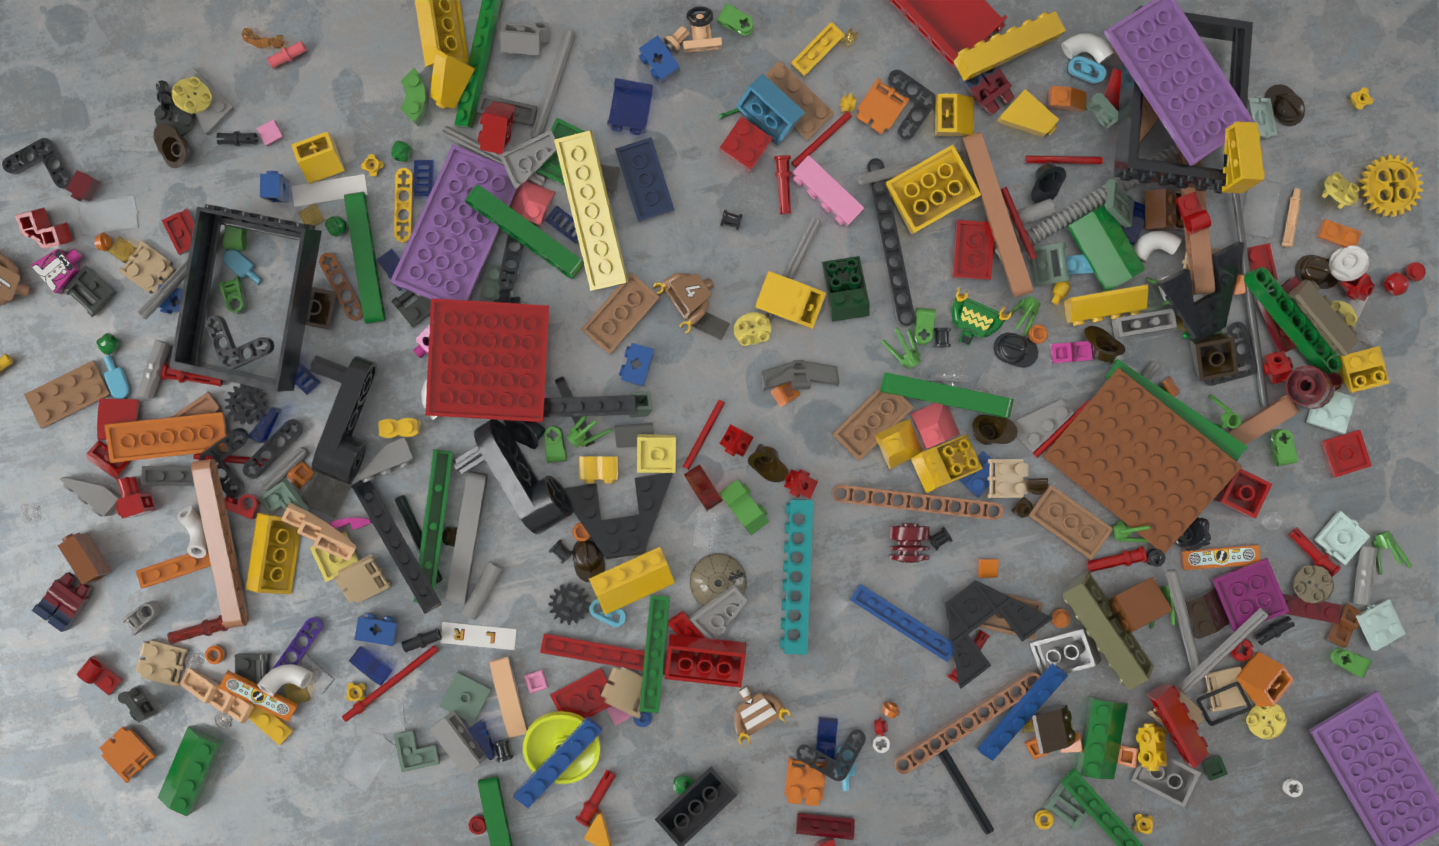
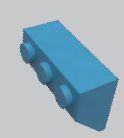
M764 74L760 75L749 85L736 106L759 129L773 138L772 141L777 145L784 140L805 114L796 103Z

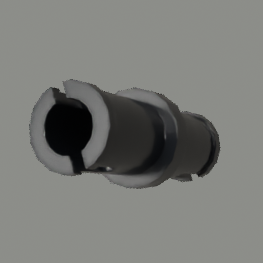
M161 80L158 81L159 84L156 83L157 100L160 102L162 111L170 112V109L173 110L174 108L172 92L169 90L168 83Z
M234 131V133H217L216 138H224V140H217L218 145L241 146L257 145L258 140H250V138H258L256 132L240 133V131Z
M1286 616L1277 623L1268 625V628L1256 634L1255 638L1257 640L1264 636L1263 639L1258 641L1262 646L1275 637L1279 638L1283 632L1294 627L1295 624L1294 622L1286 624L1292 620L1289 616Z
M438 628L424 634L419 633L416 637L402 641V648L406 653L419 647L425 648L430 643L442 640V635Z

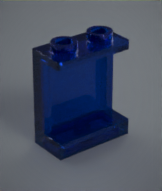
M615 78L610 115L607 121L608 127L617 132H622V129L629 130V133L634 135L646 133L654 90L653 85Z

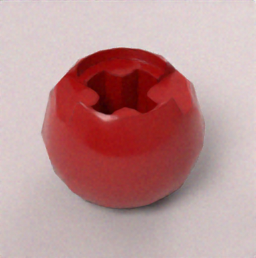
M1400 272L1389 274L1384 281L1386 291L1394 296L1406 293L1410 285L1407 276Z
M1245 638L1230 654L1236 661H1247L1254 653V646L1250 640ZM1240 646L1245 647V649L1242 650L1243 653L1238 652V650L1241 649Z

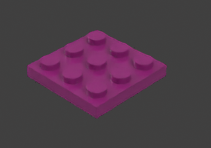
M1263 558L1212 578L1233 632L1240 628L1260 608L1269 615L1263 622L1290 612L1268 558Z

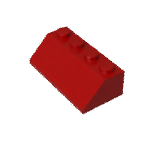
M669 634L664 679L741 688L746 657V642Z
M1166 682L1146 694L1183 761L1192 768H1196L1209 754L1206 749L1208 744L1203 736H1199L1197 732L1199 728L1193 719L1190 720L1188 707L1184 702H1180L1178 689L1175 685L1172 686Z

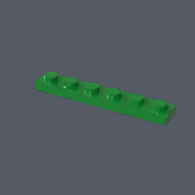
M650 595L639 712L659 714L670 597Z
M1074 768L1060 781L1065 789L1117 846H1143Z

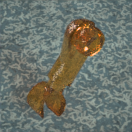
M244 28L241 33L242 40L256 48L271 47L273 45L275 48L280 49L284 44V41H282L283 35H276L270 39L269 37L261 38L253 34L250 28Z

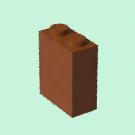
M79 532L74 535L71 533L62 539V543L57 545L82 585L97 582L113 572L88 533L80 534Z
M1153 577L1108 600L1111 610L1117 615L1121 627L1127 634L1173 611Z

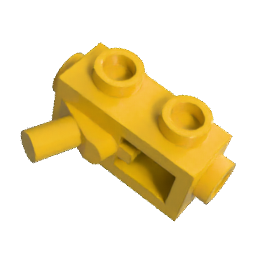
M1155 723L1143 724L1144 728H1138L1139 732L1136 734V740L1140 744L1138 761L1142 767H1147V771H1159V767L1167 766L1165 735L1168 732L1164 727H1156Z

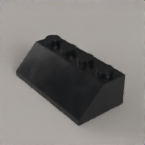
M711 766L654 820L677 846H684L723 810L739 792L724 776Z

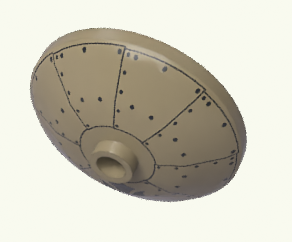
M713 553L703 557L695 564L690 575L692 595L702 606H705L734 584L744 594L747 587V577L743 566L734 557L723 553ZM719 579L722 581V585L716 586L714 582Z

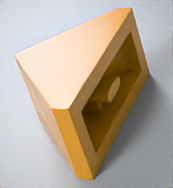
M600 810L587 830L584 839L596 846H612L603 810Z

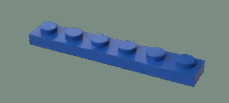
M862 584L858 585L849 600L948 662L953 654L951 641Z
M1052 663L977 748L978 751L993 761L1068 677V674Z
M587 716L514 793L513 798L529 808L602 732L603 727Z

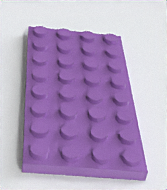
M1152 0L1103 32L1190 166L1225 144L1226 128L1236 121L1255 122L1176 0Z
M452 144L392 276L391 284L430 300L431 298L469 300L500 228L471 208L465 202V199L474 186L479 185L510 207L517 190H515L504 165Z
M1374 690L1309 729L1376 846H1415L1439 832V796L1378 691Z

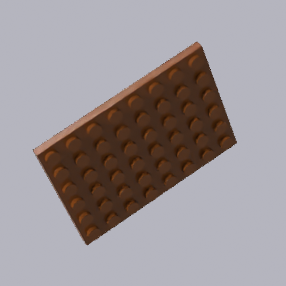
M1119 367L1043 455L1045 459L1131 528L1150 526V529L1137 531V533L1164 554L1242 467V465Z

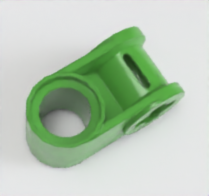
M727 3L716 20L720 25L742 36H749L754 30L752 18ZM748 22L749 27L745 26L743 29L741 24Z
M225 225L223 236L224 249L245 251L247 246V230Z
M236 276L235 279L226 282L219 281V287L224 297L226 308L238 315L245 313L248 305L240 277ZM239 300L240 307L234 310L233 304Z
M916 307L914 339L920 345L928 344L933 337L936 309ZM922 331H925V335H928L925 340H922V337L919 336Z
M558 426L547 428L544 432L547 463L567 461L561 428ZM552 429L555 433H558V436L555 437V440H553V437H549V433L552 432Z
M1273 430L1270 440L1275 465L1279 467L1297 463L1298 455L1292 433L1289 430Z
M1342 648L1334 649L1330 655L1331 661L1334 664L1361 678L1365 677L1372 663L1371 660Z

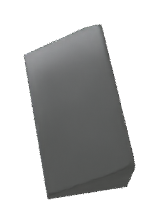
M653 423L614 425L617 448L637 447V434H654Z

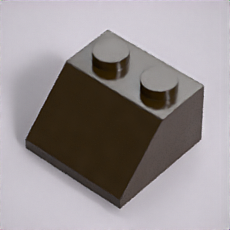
M312 287L306 326L330 330L337 292Z
M1230 333L1210 335L1201 341L1189 339L1192 360L1199 381L1238 374L1235 341Z
M1215 587L1185 598L1195 638L1201 639L1214 634L1229 624Z
M1067 705L1045 707L1032 716L1040 754L1065 749L1075 743L1076 734L1072 729V715Z

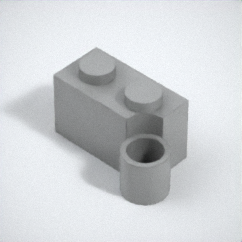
M538 21L534 24L503 22L500 31L501 52L526 54L529 56L539 55L541 43L549 40V24L545 21Z

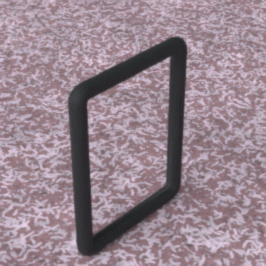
M1239 682L1224 686L1196 700L1210 726L1217 725L1252 709V705ZM1237 686L1248 707L1212 722L1201 700Z

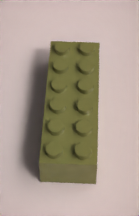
M1090 571L1071 580L1063 592V599L1074 610L1076 619L1083 623L1087 635L1094 639L1098 651L1105 655L1110 668L1116 671L1121 684L1126 686L1128 690H1131L1148 681L1154 664L1132 633L1127 634L1123 630L1119 618L1110 608L1109 599Z

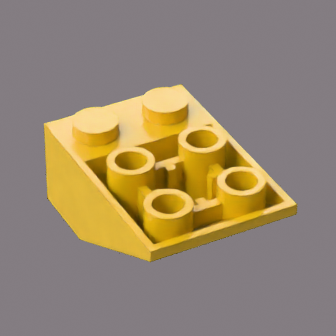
M768 271L755 307L813 329L826 292Z
M967 434L923 451L911 458L926 494L983 469Z

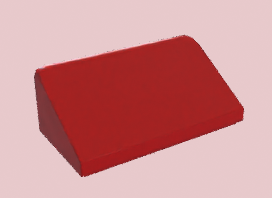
M100 440L86 453L88 461L116 480L121 477L130 464V461L110 463L108 446Z

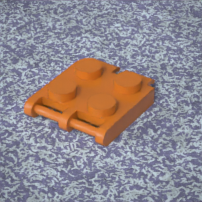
M877 78L858 106L857 111L859 113L856 118L865 124H868L870 120L874 121L871 128L882 134L885 129L889 131L910 98L903 97L895 91V88L888 87L881 82L880 78ZM878 85L889 91V93L879 88ZM892 94L901 99L903 103L894 98Z
M123 726L112 735L116 742L109 738L99 748L103 752L102 758L126 783H129L131 777L138 771H142L144 769L143 766L149 760L156 758V754L132 728L128 730Z
M788 757L784 794L788 796V803L801 804L802 798H805V805L818 806L819 800H823L826 775L809 767V765L800 760H793L792 757ZM823 761L822 763L816 762V765L821 766L822 768H824L827 764V761ZM792 763H793V764H803V765H805V767H804V766H794V765H792Z

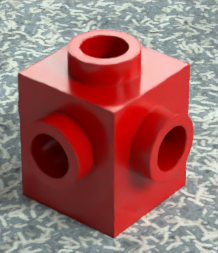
M1364 273L1355 280L1343 281L1341 283L1346 296L1355 301L1357 299L1365 301L1372 294L1375 287L1371 281V276L1367 273Z
M1285 351L1272 352L1265 356L1263 369L1265 375H1269L1272 384L1286 381L1293 368L1291 358L1286 356Z
M730 424L719 444L726 448V453L732 456L738 454L743 457L754 437Z
M791 469L790 473L786 476L784 487L790 489L789 494L798 498L800 495L811 499L818 481L810 478V473L799 469L798 472Z

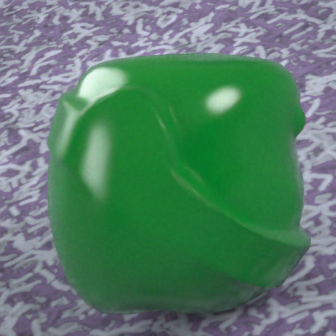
M397 140L392 146L391 156L396 161L407 162L412 148L408 143Z
M332 216L325 220L326 230L331 236L336 238L345 233L347 223L342 217Z
M105 333L96 341V346L104 355H110L117 350L119 342L114 335Z
M677 776L673 781V789L677 794L681 795L694 781L690 776Z

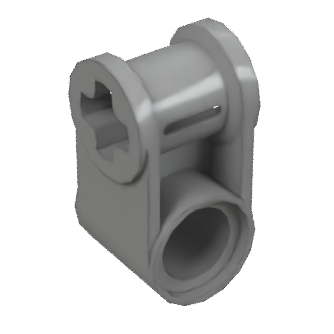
M155 601L143 603L126 615L121 622L127 624L132 631L131 634L134 636L160 614L161 607ZM147 606L152 610L151 615L146 612Z

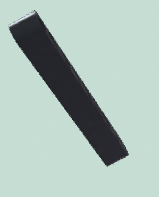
M878 158L871 159L866 166V173L871 172L870 165L877 164L880 169L885 168L883 161ZM887 179L869 183L868 185L896 322L901 327H908L914 322L915 314L891 196L886 186ZM881 183L884 190L876 191L874 184ZM884 201L887 204V209L880 210L878 202ZM883 220L890 221L891 228H883L881 222ZM886 239H893L895 246L893 248L887 247L885 244ZM891 257L897 258L899 265L896 267L891 266L889 259ZM900 276L903 280L902 285H895L893 277ZM902 294L906 297L905 304L897 302L898 295ZM907 313L910 316L909 323L901 321V314Z

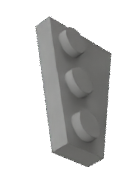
M191 67L179 80L197 77L211 92L212 100L209 107L205 111L196 114L205 134L209 135L234 107L196 69Z
M552 130L505 151L503 154H499L515 190L523 185L557 152L554 141L556 138Z
M1059 399L1013 421L1017 426V438L1031 452H1034L1074 412L1062 399Z
M734 584L692 614L690 621L705 638L718 639L746 603L747 597Z

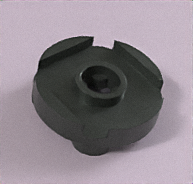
M173 99L174 108L173 110L170 109V112L162 111L159 105L154 111L156 125L162 123L169 124L180 137L192 130L195 113L191 114L181 110L175 105ZM173 113L179 114L177 122L171 121Z

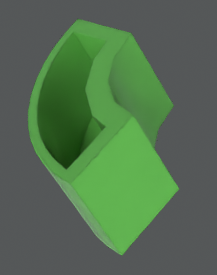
M413 68L401 80L406 96L400 109L418 126L427 113L429 93L425 81L417 70Z
M735 480L719 492V494L752 536L769 523L765 516L768 513L762 505L757 506L750 497L751 490L745 483L741 485L738 480Z

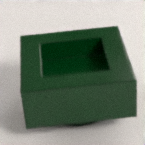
M1220 755L1201 762L1209 781L1228 774Z

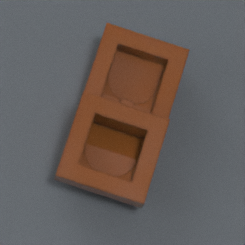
M1345 603L1341 609L1339 624L1333 623L1327 640L1342 648L1347 647L1353 630L1359 626L1356 615L1363 611Z

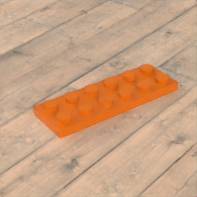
M224 411L104 425L110 463L202 453L206 448L227 435ZM224 443L219 444L221 451L229 449L228 445Z

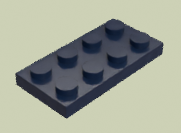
M652 137L615 148L638 222L675 211Z

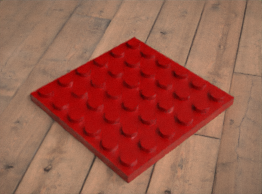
M431 298L425 416L543 422L549 305Z

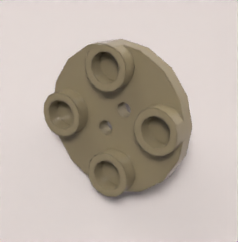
M1316 565L1304 566L1295 576L1293 589L1298 597L1311 604L1321 603L1328 599L1334 588L1333 578L1330 573L1323 567Z

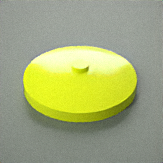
M557 711L539 717L530 725L524 737L523 755L533 773L585 718L571 712ZM599 736L588 745L553 783L568 784L577 782L593 771L600 756Z

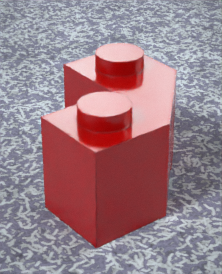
M45 207L15 215L21 234L38 242V245L43 249L73 241L67 222L50 225Z

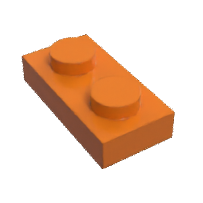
M1325 219L1322 222L1317 238L1348 248L1351 245H1358L1362 231Z

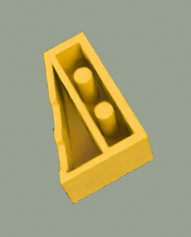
M1236 121L1226 128L1224 154L1228 156L1227 167H1223V173L1226 174V186H1222V192L1243 194L1265 180V170L1263 168V152L1260 145L1258 123Z

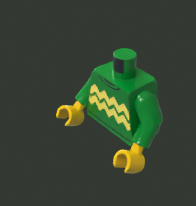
M960 287L956 289V297L951 313L953 323L956 325L955 328L963 332L959 340L960 343L969 346L973 337L978 339L989 337L999 330L1005 320L1011 317L1012 310L1009 314L1003 313L1006 306H1003L999 313L992 308L967 298V289L965 294H959Z

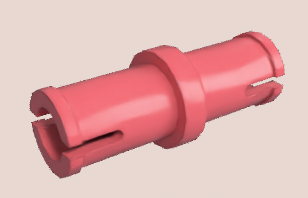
M300 40L288 48H282V51L268 57L267 60L274 69L287 61H293L292 58L307 52V49Z

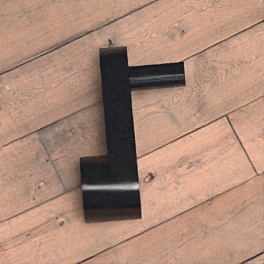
M316 355L311 362L310 372L339 382L341 386L312 461V470L350 485L360 470L367 449V442L353 437V433L371 389L377 364L366 358L355 356L349 367Z
M490 419L476 428L474 431L476 446L453 460L455 469L459 470L461 474L486 461L519 518L534 534L545 532L573 513L571 499L562 484L552 476H545L538 480L512 434L499 420Z

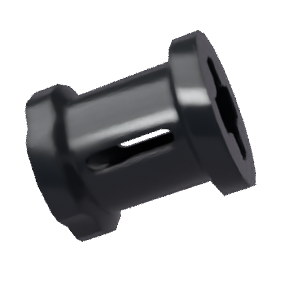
M724 209L720 226H730L739 231L743 214L736 215Z
M934 328L936 333V342L933 344L934 348L951 347V344H949L951 328Z
M944 526L941 528V531L932 536L930 535L929 539L936 551L948 541H953Z
M561 539L549 550L550 553L553 552L561 560V564L574 553L573 550L570 551L562 543Z
M1152 548L1146 551L1148 565L1159 567L1165 563L1166 557L1161 550ZM1158 555V559H1151L1152 556Z
M502 739L492 743L498 757L496 759L497 763L514 758L510 753L509 739Z

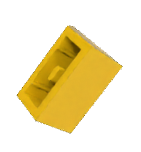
M937 94L935 104V136H968L974 134V97L961 94Z
M328 131L291 144L297 163L308 184L345 172L333 135Z
M1380 346L1351 352L1346 356H1338L1342 362V367L1338 373L1351 393L1390 383Z

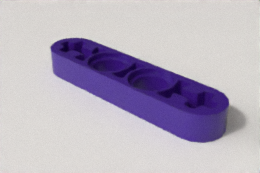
M312 617L304 623L273 669L285 664H299L323 630L324 623L321 618ZM316 621L318 629H313L310 634L306 633L312 627L310 622ZM300 636H305L308 639V644L305 647L300 646L298 643ZM289 652H294L297 655L295 662H290L287 659Z

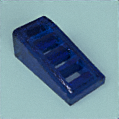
M414 160L413 197L415 199H428L434 186V160ZM429 165V169H419V166ZM419 173H429V176L419 177ZM428 180V184H419V181ZM419 188H428V191H419Z
M555 206L544 221L577 244L579 241L577 233L574 237L571 236L576 229L573 217L559 206ZM557 213L561 214L556 222L552 221ZM565 217L567 220L563 226H558ZM572 222V227L566 232L565 229Z
M299 359L298 368L300 367L302 370L297 373L295 384L308 395L321 381ZM306 373L307 376L300 382L298 379ZM309 379H312L313 381L307 387H305L304 384Z
M272 406L249 433V438L258 443H266L281 412V408Z
M482 718L469 728V731L488 759L492 760L496 753L492 746L486 723Z

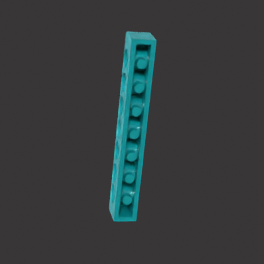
M790 499V503H786V514H789V522H785V534H788V541H784V553L788 554L787 561L784 560L783 572H787V578L783 580L782 591H786V599H782V610L785 611V618H781V630H784V637H780V649H783L784 654L807 655L814 500ZM798 513L804 515V521L801 524L794 522V516ZM795 533L803 534L804 538L801 543L793 541ZM795 552L802 553L803 558L800 562L792 560V555ZM793 572H801L802 578L800 581L796 582L791 579ZM795 590L801 593V598L797 601L790 598L791 593ZM792 610L800 612L798 619L793 620L790 618L789 615ZM792 629H797L800 634L798 638L792 639L789 637V632Z

